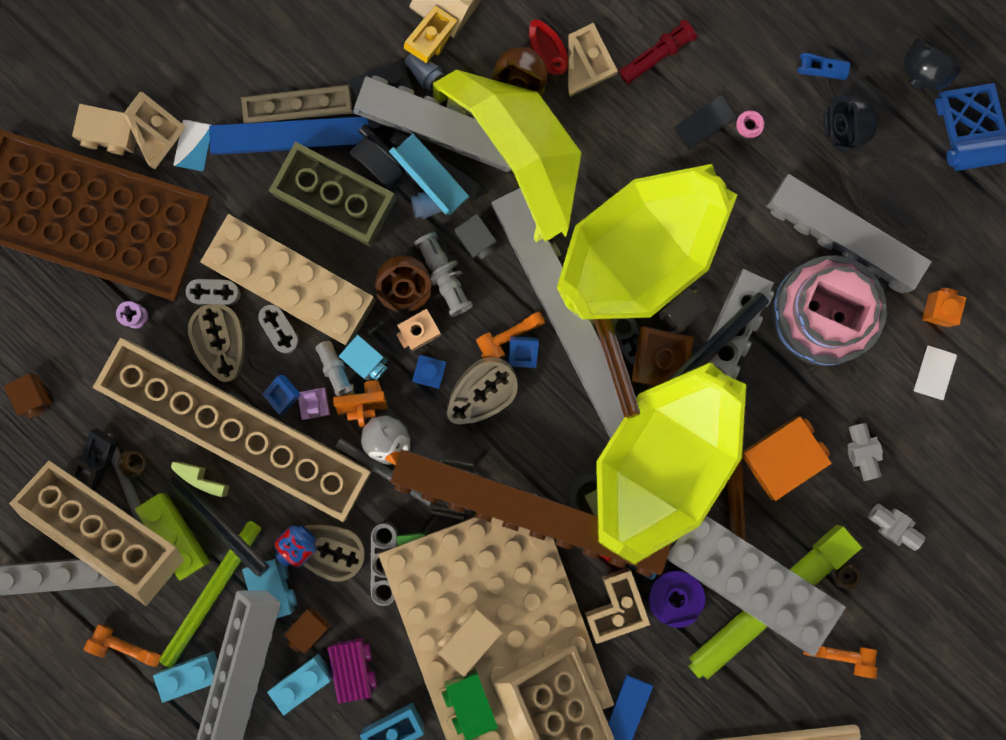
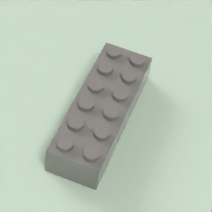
M708 516L704 518L698 528L680 537L667 557V560L811 656L816 655L846 608Z

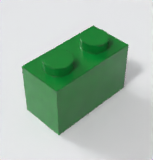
M476 669L469 671L465 676L459 675L444 681L446 690L441 693L447 708L453 706L456 717L452 718V722L457 735L463 733L465 740H471L498 729Z

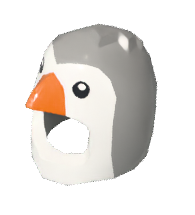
M379 416L371 418L363 428L361 444L364 452L371 459L382 464L396 465L401 449L410 450V436L406 427L399 420L389 416Z

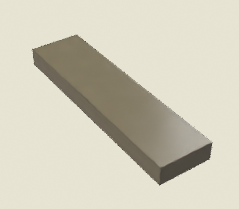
M350 85L241 97L244 124L295 121L354 114Z

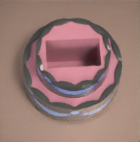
M843 256L815 258L792 269L779 283L771 305L773 328L781 344L796 358L819 366L838 365L864 354L879 339L887 318L886 297L879 281L867 267ZM811 301L817 304L816 311L810 310L809 303ZM836 313H840L842 315V321L840 323L836 322L834 319V315Z

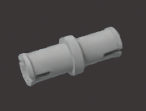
M331 341L321 342L316 346V351L324 365L323 372L326 377H329L337 396L347 395L353 388L344 372L345 365L342 360H339Z

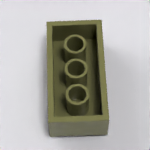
M297 142L294 143L269 189V192L274 197L369 247H372L397 200L393 192Z

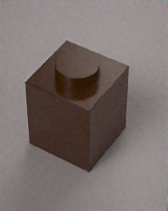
M26 374L4 385V389L17 416H28L29 419L44 414V408L52 405L39 375Z
M309 607L284 636L288 638L286 642L294 651L299 652L301 650L305 654L331 624L314 608Z

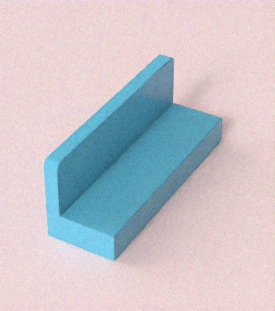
M412 134L397 149L393 147L389 150L446 215H451L470 197L415 134Z

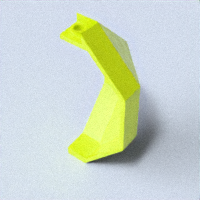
M455 70L434 82V98L442 103L450 97L470 111L514 172L536 223L533 238L536 243L542 239L546 242L560 232L566 237L581 151L539 93Z
M712 164L634 179L575 226L557 284V290L566 307L581 319L646 318L653 316L709 270L737 194L726 188L724 181L719 176H716Z
M709 363L644 391L637 396L636 400L640 414L630 419L627 417L623 418L597 460L598 532L601 544L629 562L636 564L701 525L742 459L746 384L725 375L716 366Z

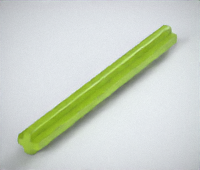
M249 521L239 536L251 546L261 531V527L255 522ZM231 549L161 655L159 661L168 668L174 666L241 562Z

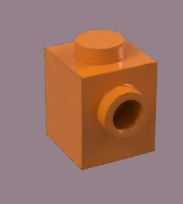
M941 288V291L930 293L922 320L945 327L960 325L966 297L959 296L958 291L949 288Z

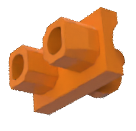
M378 380L365 382L364 394L355 395L354 385L351 384L353 389L350 393L344 396L333 397L337 414H347L348 421L358 419L359 427H365L366 418L376 417V410L387 409V401Z

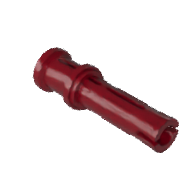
M682 19L679 22L680 25L671 32L660 35L659 42L618 70L624 82L629 85L668 55H676L678 49L689 41L694 42L697 39V35L688 21Z

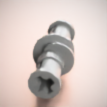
M432 232L420 237L415 241L414 245L421 250L426 260L425 263L432 272L430 275L431 286H439V291L450 308L449 314L451 317L468 311L473 307V304L467 300L462 290V285L457 279L462 275V272L452 271L458 264L457 261L448 263V258L437 241V233Z

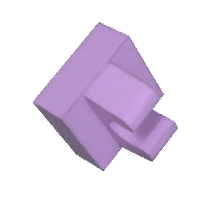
M326 388L299 392L301 396L298 400L302 420L331 415Z

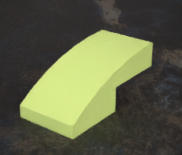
M172 462L171 468L194 487L215 496H227L230 485L203 479L206 468L183 462Z

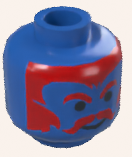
M292 525L276 539L275 548L278 552L275 554V557L285 567L289 564L294 567H301L316 552L315 542L317 539L303 525L300 527Z

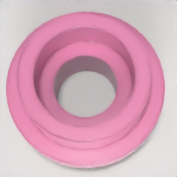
M756 111L743 112L736 122L737 131L745 138L759 136L764 129L763 117ZM745 122H753L754 129L746 128Z

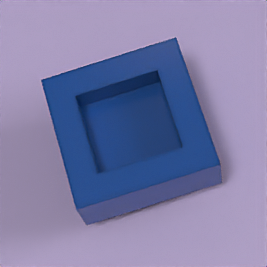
M510 336L507 363L513 367L536 368L538 338Z
M419 355L412 382L440 389L447 362Z
M285 375L277 376L262 394L279 415L286 413L301 396Z

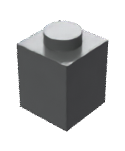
M477 214L454 229L455 235L473 260H476L478 257L483 260L495 251L493 247L496 245V240Z

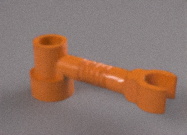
M540 311L495 337H492L489 332L477 338L476 342L483 353L481 357L503 359L506 355L501 345L510 341V336L517 337L545 323Z
M103 624L97 625L92 638H88L83 649L90 654L104 658L110 647L152 667L158 666L161 655L142 649L133 644L131 645L112 636L114 629Z
M821 646L816 655L813 656L855 663L854 675L877 679L878 667H875L877 650L860 647V651L857 653ZM804 651L803 655L811 656Z

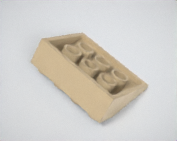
M575 645L565 647L519 668L492 684L516 740H615Z

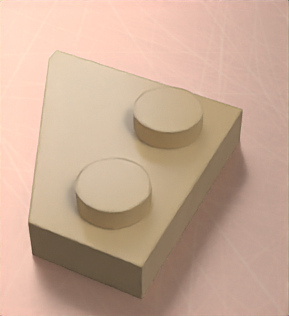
M594 23L568 36V94L571 97L616 75L618 72Z
M143 92L138 93L124 112V116L147 164L151 168L156 169L186 126Z

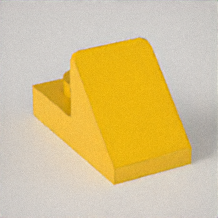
M434 5L405 41L404 49L427 63L434 54L438 56L441 53L458 20Z

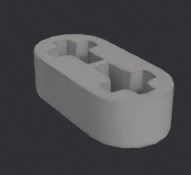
M196 279L189 282L186 287L187 298L197 305L220 304L231 306L238 302L241 295L239 287L229 280ZM199 285H201L202 289L210 290V295L203 294L198 299V296L193 294V290H198ZM226 286H229V289L234 291V294L230 295L228 300H225L224 296L216 295V291H224Z
M275 305L264 306L259 312L258 319L270 341L278 351L284 354L293 353L297 350L300 339L281 308ZM269 311L274 314L278 312L279 316L276 317V321L279 327L276 328L271 322L266 323L265 320L268 318L267 313ZM280 331H283L288 337H293L290 341V348L284 345L280 346L279 343L283 341L279 334Z

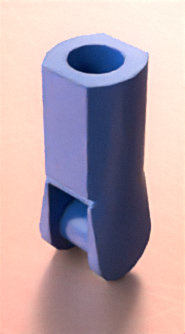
M811 53L800 54L802 63L797 71L799 74L844 81L849 75V61L826 58ZM813 62L819 63V69L812 68Z

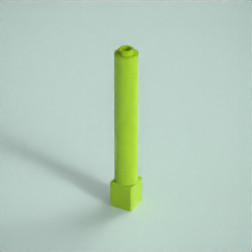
M836 525L812 546L813 549L789 570L815 586L833 569L838 570L862 547L843 526ZM741 611L689 657L692 661L689 668L699 679L705 676L708 680L763 632L767 626L745 611Z

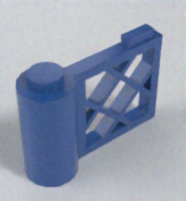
M995 83L940 92L939 98L935 100L938 116H944L951 149L947 151L949 166H953L955 171L1006 163V126ZM988 92L990 104L987 108L973 100L976 94ZM958 98L966 103V105L959 113L950 107L948 99ZM968 106L982 113L977 123L963 116ZM985 116L996 123V131L989 132L979 126ZM958 121L972 128L969 135L957 137L955 125Z

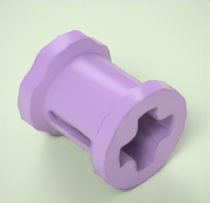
M126 301L118 306L116 317L122 325L140 328L148 320V312L141 305ZM132 310L137 312V315L132 316V320L128 319V315L132 314Z

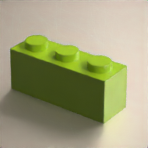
M168 493L157 494L135 508L145 527L175 546L183 557V563L174 572L179 581L188 578L211 563Z

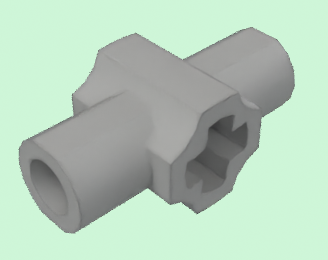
M867 423L848 427L853 442L847 444L848 455L853 467H860L863 481L882 477L878 461L883 460V451L877 437H870Z
M881 504L874 506L869 513L868 518L880 526L878 532L889 541L899 546L904 543L914 551L918 550L923 544L925 536L913 528L916 523L897 509L889 511Z

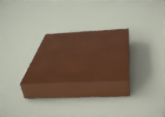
M640 327L632 382L652 386L665 383L691 358L694 336Z

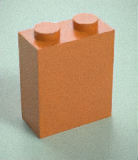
M801 416L792 418L742 451V458L770 500L776 501L832 464L828 459L830 452L822 442L818 443L813 436L815 430L806 418L802 419Z

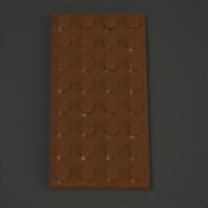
M0 130L1 246L177 302L211 201L209 196Z

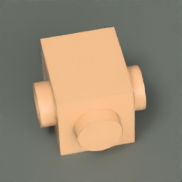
M427 309L397 325L401 332L396 335L404 349L409 346L412 351H415L441 336ZM416 328H421L420 335L414 336L413 331Z

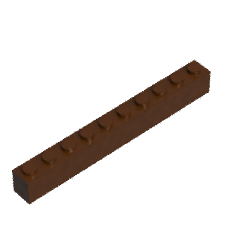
M403 449L400 451L390 483L395 484L394 490L409 495L411 490L422 493L421 499L435 504H437L438 499L449 502L448 508L464 513L465 508L475 511V517L484 521L491 522L492 518L503 521L502 526L517 532L519 527L530 530L529 536L545 541L546 536L557 539L556 545L572 550L573 545L583 548L582 554L599 559L600 554L610 557L609 563L625 568L626 564L636 566L637 573L652 577L653 573L662 575L672 545L670 543L633 564L599 542L598 516Z

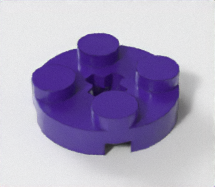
M671 570L662 573V575L652 581L648 593V603L652 613L658 620L668 626L680 628L692 624L700 615L701 610L703 611L705 593L702 585L693 576L680 570ZM677 591L679 595H684V599L680 600L679 606L669 602V597L673 595L672 592Z

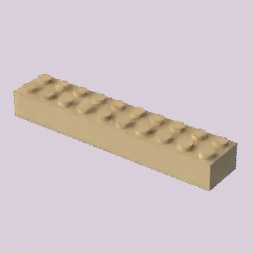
M119 339L93 386L99 392L342 522L347 519L372 473V470L127 339Z

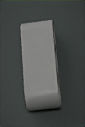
M388 522L377 525L371 534V598L376 604L381 606L389 605L395 599L393 593L391 597L385 599L381 598L377 592L380 585L384 584L390 587L385 571L381 570L378 566V553L397 546L398 530L393 524ZM379 529H389L392 533V540L388 543L381 542L377 535Z

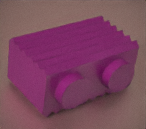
M364 638L330 644L328 651L338 704L371 698L374 693L373 689H377V679L375 672H370L368 661H372L370 644H365Z

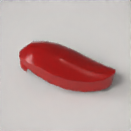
M532 20L529 27L531 49L542 56L546 62L548 73L553 75L563 74L568 67V55L563 41L550 26L540 20Z

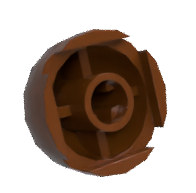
M528 47L510 48L500 55L491 77L499 82L536 91L542 96L548 80V70L546 62L537 52Z
M393 256L378 269L375 282L377 297L385 307L393 311L407 308L408 311H412L421 307L428 300L431 293V280L427 268L421 261L412 256Z

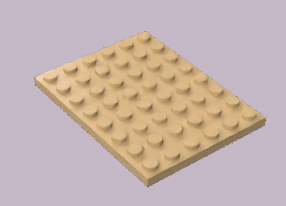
M473 517L378 553L446 740H465L463 733L457 735L452 722V718L456 717L453 706L447 708L441 693L446 690L444 681L461 674L438 654L437 648L439 645L437 642L447 630L452 632L457 627L458 623L456 620L465 609L468 608L471 611L474 606L501 629L502 634L469 670L476 669L498 729L471 740H516L492 684L511 672L570 645H575L602 710L614 705L553 538L546 536L545 541L529 536L530 530L519 527L517 532L502 526L503 521L492 518V521L488 522Z

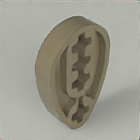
M206 304L197 309L191 316L188 324V336L193 350L204 367L218 380L232 382L238 378L244 362L245 336L242 322L238 314L231 308L220 304ZM209 310L218 313L219 316L215 318V324L222 326V330L218 332L220 339L226 340V343L222 345V350L213 347V343L217 341L214 334H209V330L213 328V325L210 321L205 320V317L209 316ZM223 356L227 365L233 366V370L229 372V377L226 374L220 373V369L224 368Z
M495 357L482 358L473 363L463 373L451 392L447 405L449 420L454 424L474 423L497 414L511 404L518 389L514 369L506 361ZM497 371L501 373L507 372V379L505 381L500 378L496 381L495 389L489 387L485 390L486 397H475V389L484 390L486 388V380L490 382L496 380ZM457 406V407L461 408V407L465 406V408H464V413H465V414L462 415L461 413H457V414L455 415V414H454V413H455V408H454V407Z
M327 524L304 526L317 539L315 542L316 552L303 564L307 569L327 580L337 582L348 580L359 572L364 564L366 551L362 539L354 531ZM328 542L330 543L329 548L331 550H337L339 547H342V553L345 555H349L353 551L356 553L355 558L359 559V563L348 566V560L345 558H341L336 562L334 560L335 555L330 553L323 557L321 556L322 551L318 547Z

